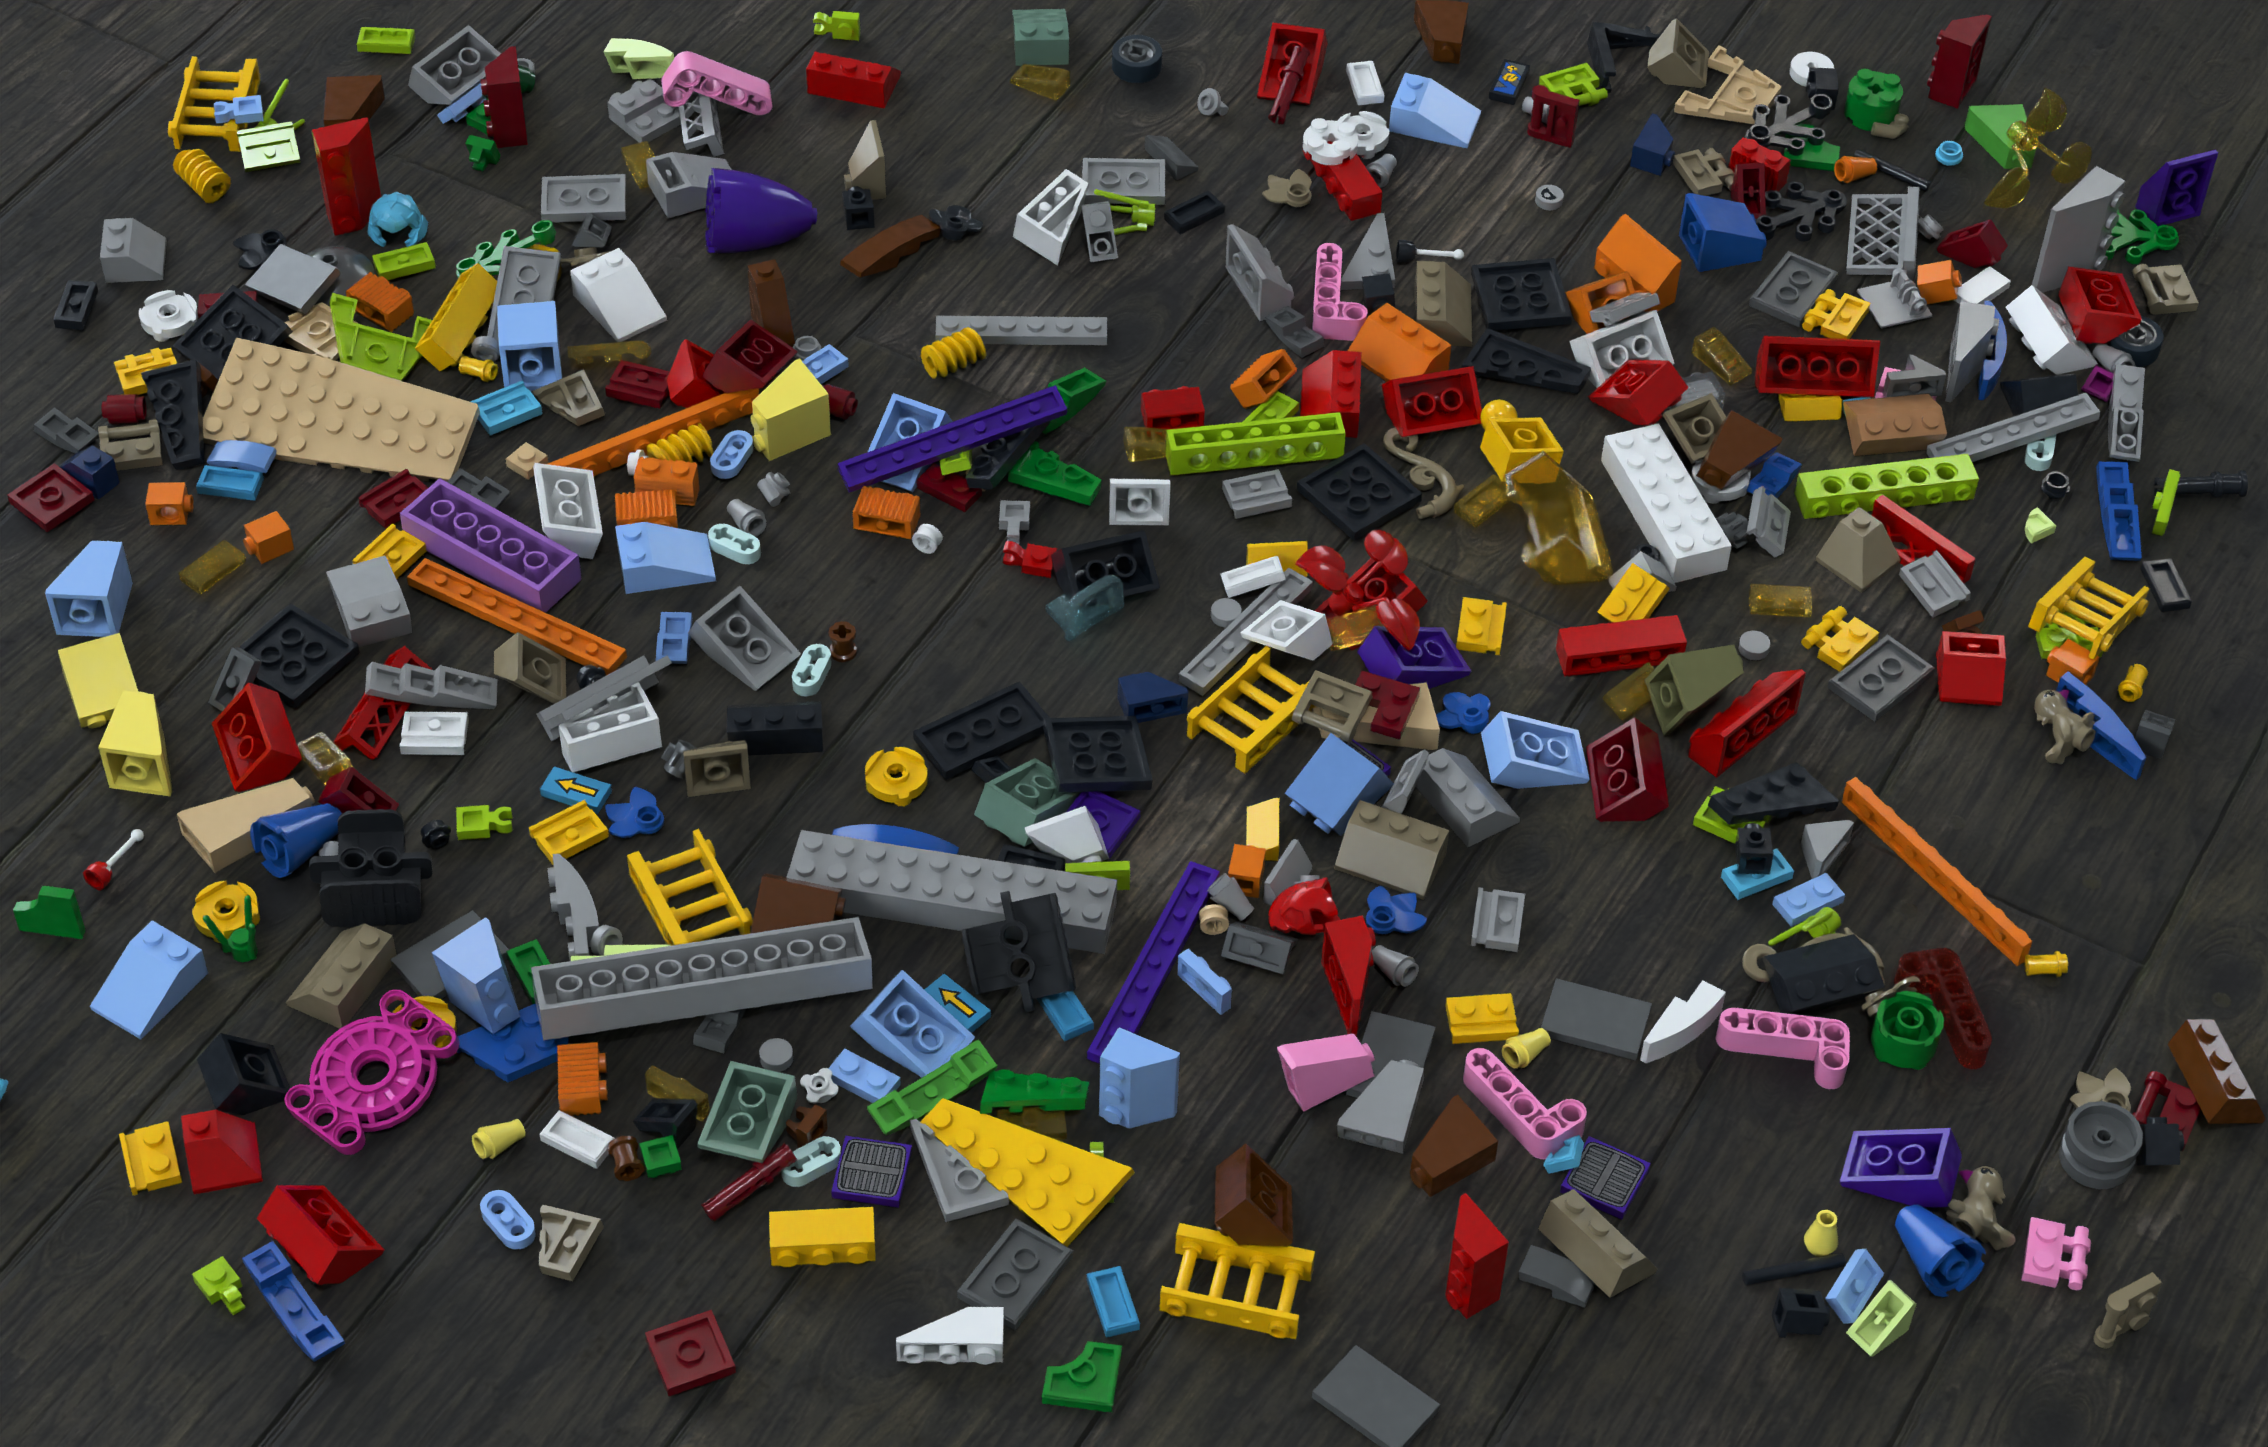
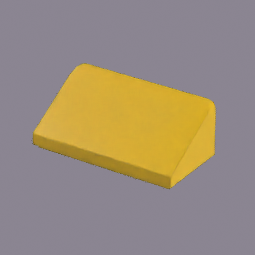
M1778 394L1785 421L1838 420L1841 418L1842 398L1840 396Z
M1307 541L1247 544L1246 565L1278 556L1283 572L1290 568L1307 577L1308 573L1295 565L1301 555L1308 550Z
M1273 798L1247 807L1246 845L1265 848V860L1278 861L1279 798Z

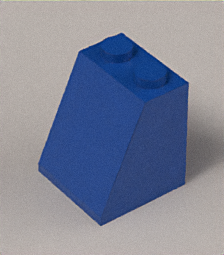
M1694 193L1685 195L1679 237L1699 272L1761 261L1763 249L1766 248L1767 244L1766 237L1763 232H1760L1754 215L1750 214L1745 203Z

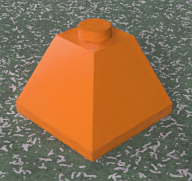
M1628 271L1588 283L1565 293L1574 320L1588 334L1606 327L1604 323L1592 322L1589 311L1634 294L1635 290Z

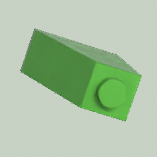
M2023 104L1969 106L1965 130L2004 169L2032 167L2036 145Z

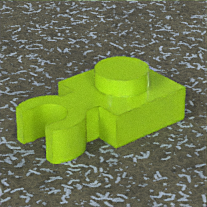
M833 11L832 17L821 12L815 13L813 23H821L815 24V34L824 35L827 32H832L833 39L859 41L860 13Z
M489 805L456 807L458 840L490 838V830H496L500 833H510L513 831L511 820L502 821L504 819H512L511 807H500L494 812L489 811Z

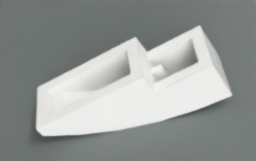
M1702 980L1688 1002L1675 996L1644 1040L1640 1061L1648 1063L1660 1059L1696 1039L1722 1012L1726 992Z

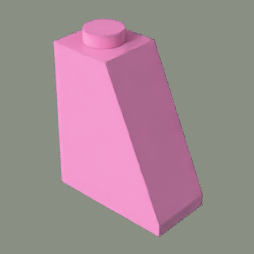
M1355 1034L1290 1043L1277 1047L1288 1089L1303 1112L1374 1077L1371 1062L1375 1061L1374 1055L1368 1044H1361Z

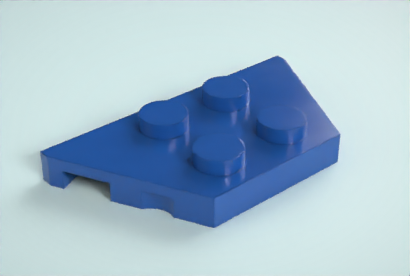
M536 1004L519 1010L520 1017L494 1034L481 1026L458 1036L460 1045L457 1053L459 1054L462 1051L474 1058L475 1064L484 1069L492 1070L497 1077L506 1082H511L557 1062V1045L570 1044L569 1036L543 1040Z

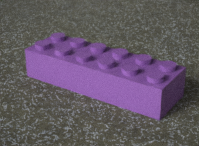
M441 478L400 512L402 530L426 543V550L495 590L545 613L581 580L578 554Z

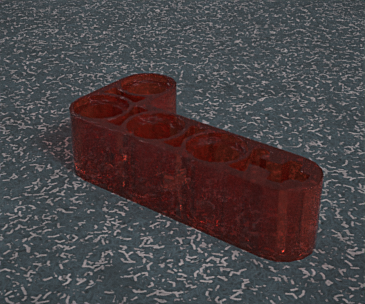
M1936 948L1904 954L1900 957L1894 986L1905 978L1911 976L1918 977L1920 981L1912 982L1908 987H1915L1917 989L1916 992L1920 994H1931L1937 1011L1941 1010L1943 1014L1944 1028L1959 1063L1969 1069L1981 1068L1986 1062L1992 1036L1959 956L1948 948Z

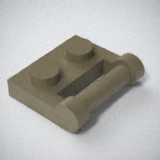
M2140 264L2132 270L2135 280L2140 282L2148 300L2147 307L2151 314L2197 310L2199 302L2182 265L2148 267L2146 264ZM2152 281H2155L2162 297L2158 296Z
M157 419L149 420V423L114 428H108L107 425L98 426L100 450L114 458L117 471L163 465L161 431ZM145 435L151 436L147 438L110 442V440Z
M1315 670L1293 712L1292 721L1298 724L1305 722L1340 736L1341 740L1351 743L1356 729L1373 697L1372 691ZM1312 704L1348 719L1345 724L1313 713L1309 711V708Z
M2153 1272L2109 1295L2105 1305L2107 1312L2103 1323L2096 1329L2093 1337L2096 1345L2101 1348H2110L2113 1346L2116 1336L2130 1329L2138 1330L2149 1321L2150 1311L2157 1301L2156 1296L2162 1283Z

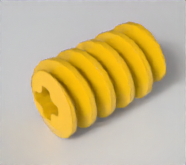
M188 149L176 155L173 162L174 171L206 203H214L226 194L231 184L230 177L203 150Z
M969 327L963 328L960 332H954L951 336L942 338L941 341H935L932 345H926L921 350L922 363L932 379H936L937 372L940 376L946 377L948 375L947 368L950 372L955 373L958 369L957 364L959 367L965 368L967 367V360L974 364L977 361V356L981 360L987 356L982 338L975 330Z
M698 423V426H689L688 431L682 429L677 435L671 434L667 437V440L659 439L657 445L651 443L647 446L649 458H660L667 461L672 459L673 461H689L693 463L692 457L694 456L698 462H702V452H705L710 458L713 455L712 441L701 423Z

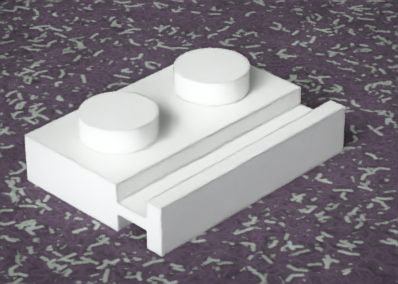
M405 712L400 743L401 754L464 755L469 722L468 713Z

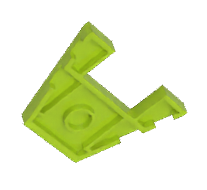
M332 293L330 309L340 362L404 382L422 357L415 347L432 320L417 316L412 338L354 323L353 319L358 299Z

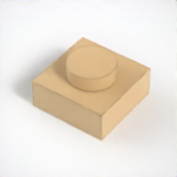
M527 442L506 458L507 467L528 480L534 476V463H549L548 455Z

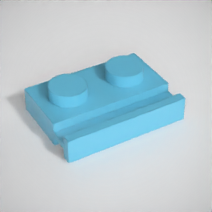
M523 381L470 401L478 404L480 409L478 420L489 435L542 415L540 403L531 391L526 389Z

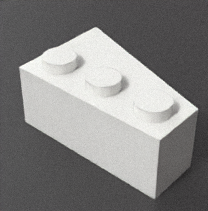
M1065 169L1017 214L1013 237L1058 266L1082 211L1081 205H1084L1088 182Z
M639 682L631 685V691L619 698L616 695L607 698V704L594 711L592 708H589L558 725L562 754L572 773L662 747L659 718Z

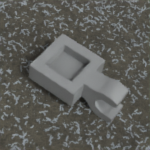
M1000 500L999 529L1007 530V541L1020 544V530H1029L1030 501Z

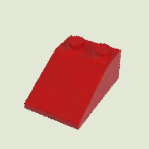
M1272 23L1257 98L1275 101L1284 77L1283 69L1290 61L1294 46H1300V54L1303 47L1307 48L1310 54L1303 69V79L1298 82L1291 103L1311 104L1323 68L1328 45L1325 29Z
M1627 360L1588 397L1592 402L1634 425L1650 426L1661 419V413L1667 407L1677 404L1682 399L1681 394L1689 387L1668 360Z
M1370 558L1347 580V583H1357L1377 561ZM1382 566L1361 586L1363 590L1361 603L1387 597L1391 602L1398 598L1405 601L1417 612L1428 602L1419 588L1403 572L1392 576ZM1328 598L1315 610L1325 614L1329 629L1351 651L1363 644L1374 626H1383L1377 616L1376 605L1360 609L1357 613H1354L1352 610L1346 616L1341 617L1330 609Z
M1363 915L1325 923L1321 960L1347 1033L1355 1034L1356 1037L1368 984L1369 968L1374 965L1371 949L1376 945L1374 931L1372 927L1367 928Z

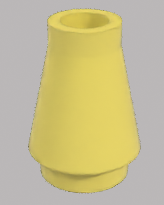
M1538 1028L1535 1031L1508 1038L1502 1047V1056L1510 1067L1525 1068L1544 1048L1550 1045V1036L1546 1030Z
M519 1119L480 1127L478 1132L472 1135V1143L480 1158L486 1159L489 1157L494 1159L515 1142L524 1138L526 1135L525 1129Z
M1830 1210L1820 1211L1804 1235V1243L1808 1251L1818 1257L1828 1256L1838 1246L1837 1216Z

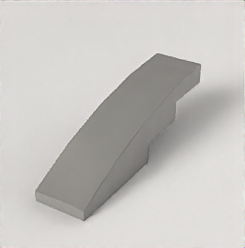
M371 662L367 666L365 694L430 706L494 709L497 706L498 679L439 665L436 670H431L406 663L400 669Z

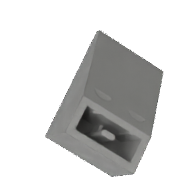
M670 152L646 159L648 185L667 218L705 208L708 177L712 175L711 168L732 170L726 159Z

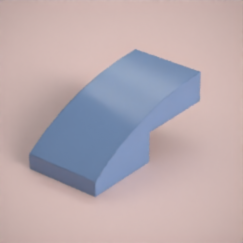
M224 440L216 443L207 463L215 467H237L240 470L267 473L277 451L274 447L260 443Z
M661 612L660 631L657 636L656 661L668 655L673 664H687L691 640L688 632L692 627V613Z

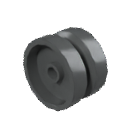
M2105 1101L2088 1102L2076 1108L2068 1120L2066 1132L2060 1144L2059 1159L2062 1168L2073 1180L2090 1188L2109 1189L2124 1183L2132 1173L2136 1157L2142 1146L2143 1132L2140 1124L2128 1110L2114 1103Z

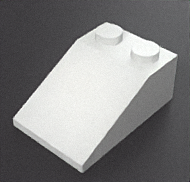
M620 248L570 270L573 296L618 343L667 321V316L635 264Z

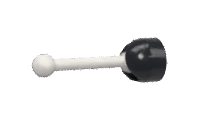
M1398 240L1396 261L1411 262L1417 255L1454 257L1456 260H1461L1464 257V252L1461 249H1457L1454 252L1417 249L1411 241Z

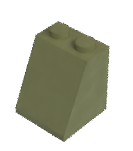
M1735 645L1670 654L1645 679L1663 736L1670 735L1718 699L1744 673L1743 662L1737 654Z

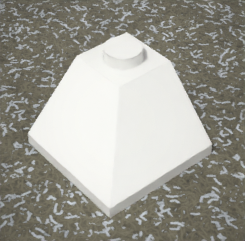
M1110 478L1109 525H1169L1170 480Z
M1282 600L1278 601L1241 632V637L1312 661L1333 644L1325 614Z
M1086 806L1025 827L1026 834L1041 852L1064 858L1065 863L1102 862L1109 859L1099 825Z

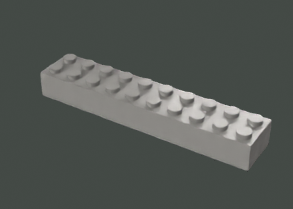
M804 830L800 832L787 874V878L843 889L841 897L846 898L844 913L957 931L1006 920L1001 901V892L1009 891L1012 902L1056 893L1068 948L1105 954L1117 904L1116 879ZM1010 926L1005 932V938L1022 941L1023 932L1018 926Z
M859 917L531 967L534 1000L543 1040L873 989L872 958Z

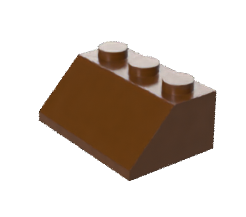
M2187 1019L2169 1041L2168 1046L2209 1124L2263 1123L2266 1118L2215 1020Z
M1244 1144L1216 1166L1215 1225L1222 1235L1230 1236L1238 1245L1288 1247L1293 1243L1292 1186L1252 1148Z

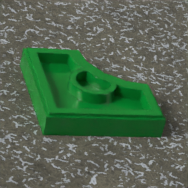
M1799 124V125H1797V126H1802V127L1814 128V125H1806V124ZM1785 134V138L1789 139L1798 137ZM1798 137L1805 141L1804 151L1799 156L1791 155L1787 148H1784L1783 156L1790 159V166L1834 171L1835 163L1839 160L1840 146L1832 145L1825 141L1823 144L1816 146L1810 144L1808 138Z
M42 886L38 899L16 902L13 909L19 931L82 939L86 931L76 895L72 889Z
M1087 1341L1083 1352L1074 1361L1062 1366L1047 1367L1042 1404L1112 1413L1122 1345Z

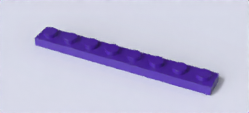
M1056 385L839 462L838 471L850 493L862 489L863 486L873 485L1067 415V407Z
M1192 861L1189 862L1087 1051L1088 1060L1100 1064V1056L1119 1027L1137 1035L1178 955L1199 918V911L1205 907L1211 896L1207 889L1220 877V871Z

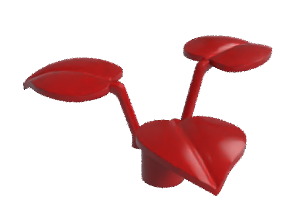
M1373 530L1365 537V549L1368 555L1377 563L1357 583H1347L1349 576L1344 572L1346 567L1345 561L1334 549L1320 545L1310 548L1301 555L1295 565L1304 569L1322 587L1334 593L1329 598L1328 604L1336 615L1343 617L1352 610L1354 613H1357L1360 609L1376 605V613L1383 626L1408 652L1413 648L1419 633L1420 622L1416 612L1409 604L1398 598L1390 602L1387 597L1361 603L1363 597L1361 586L1381 566L1392 576L1399 575L1406 569L1408 555L1398 539L1382 530Z

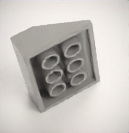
M2096 166L2051 209L2032 282L2035 288L2042 293L2060 288L2068 266L2100 271L2104 268L2108 259L2105 254L2113 241L2111 232L2119 219L2117 211L2125 198V194L2122 193L2125 180Z

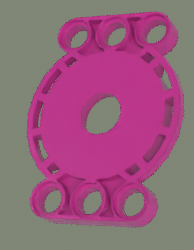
M391 990L382 996L379 1003L382 1016H371L356 1020L341 1027L331 1035L318 1050L312 1063L309 1078L310 1085L299 1084L293 1086L285 1095V1105L291 1115L344 1155L355 1154L363 1148L366 1140L364 1132H375L391 1128L407 1120L418 1111L430 1096L436 1082L438 1068L436 1058H449L459 1049L460 1042L455 1030L404 991ZM397 1000L405 1002L404 1007L399 1012L391 1013L387 1011L388 1006L392 1002ZM416 1019H428V1024L423 1029H411V1024ZM448 1035L452 1037L451 1042L446 1047L438 1048L434 1046L436 1039L440 1036ZM382 1061L389 1066L387 1076L376 1084L362 1085L358 1080L359 1071L369 1062ZM427 1071H430L427 1083L425 1087H423L422 1085L425 1080V1073ZM307 1095L310 1097V1101L305 1107H293L295 1099L299 1096ZM417 1095H419L415 1102L404 1110V1108L407 1107ZM331 1113L334 1115L333 1120L328 1125L319 1126L316 1124L318 1117L322 1114ZM345 1132H357V1137L352 1143H340V1138Z

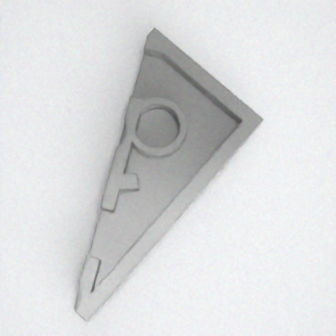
M1377 213L1341 278V290L1363 289L1362 277L1389 273L1393 288H1395V274L1384 213Z
M917 1118L910 1120L912 1134L945 1222L1009 1205V1196L1003 1189L998 1191L986 1180V1175L982 1171L972 1167L969 1160L951 1145L946 1147L935 1137V1132L926 1124L920 1123Z

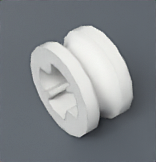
M930 524L920 525L912 537L914 546L927 554L934 553L943 540L941 532Z

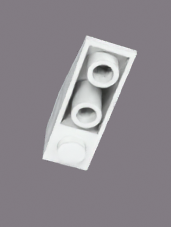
M967 1307L897 1337V1361H906L911 1364L923 1361L942 1362L945 1364L977 1362L984 1365L993 1362H1003L1004 1307Z

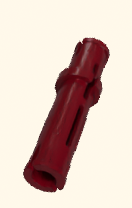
M1294 46L1290 61L1283 69L1284 77L1268 116L1269 120L1274 123L1277 116L1279 118L1278 124L1285 123V118L1298 82L1303 79V69L1310 54V51L1305 47L1302 48L1300 54V46Z
M783 1143L767 1156L763 1163H752L753 1167L746 1173L738 1177L714 1197L701 1204L703 1210L713 1222L717 1221V1219L750 1196L764 1184H771L774 1181L773 1178L786 1167L795 1163L797 1158L791 1149Z

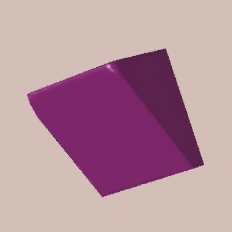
M2095 365L2081 391L2107 403L2112 395L2113 373Z

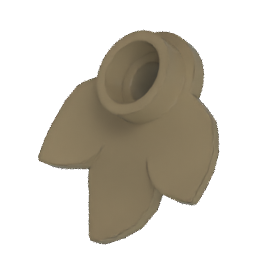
M1297 169L1291 175L1290 180L1269 175V189L1262 192V195L1274 203H1288L1294 207H1302L1311 201L1312 194L1309 189L1312 181L1300 169Z
M596 247L574 250L575 257L561 259L560 264L571 263L573 267L581 266L610 251L597 253Z
M1911 976L1901 980L1892 989L1885 992L1879 990L1865 997L1866 1003L1861 1008L1863 1011H1867L1870 1018L1875 1017L1880 1003L1886 997L1889 999L1901 991L1916 992L1917 989L1915 987L1908 986L1912 982H1919L1920 980L1918 977Z
M2117 1068L2112 1069L2104 1081L2084 1072L2078 1073L2076 1079L2078 1093L2070 1098L2076 1108L2088 1102L2105 1101L2117 1104L2130 1112L2131 1104L2128 1096L2131 1086L2120 1070Z

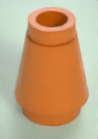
M1843 156L1836 161L1834 166L1836 178L1844 183H1850L1873 175L1877 171V163L1874 158Z

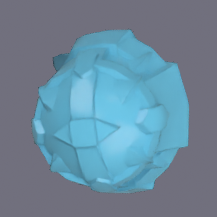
M399 192L389 195L384 194L373 204L370 211L367 233L381 247L386 246V240L382 238L383 230L395 233L406 226H410L412 230L408 234L409 239L404 242L407 247L416 245L426 235L428 221L424 215H421L410 195H404Z

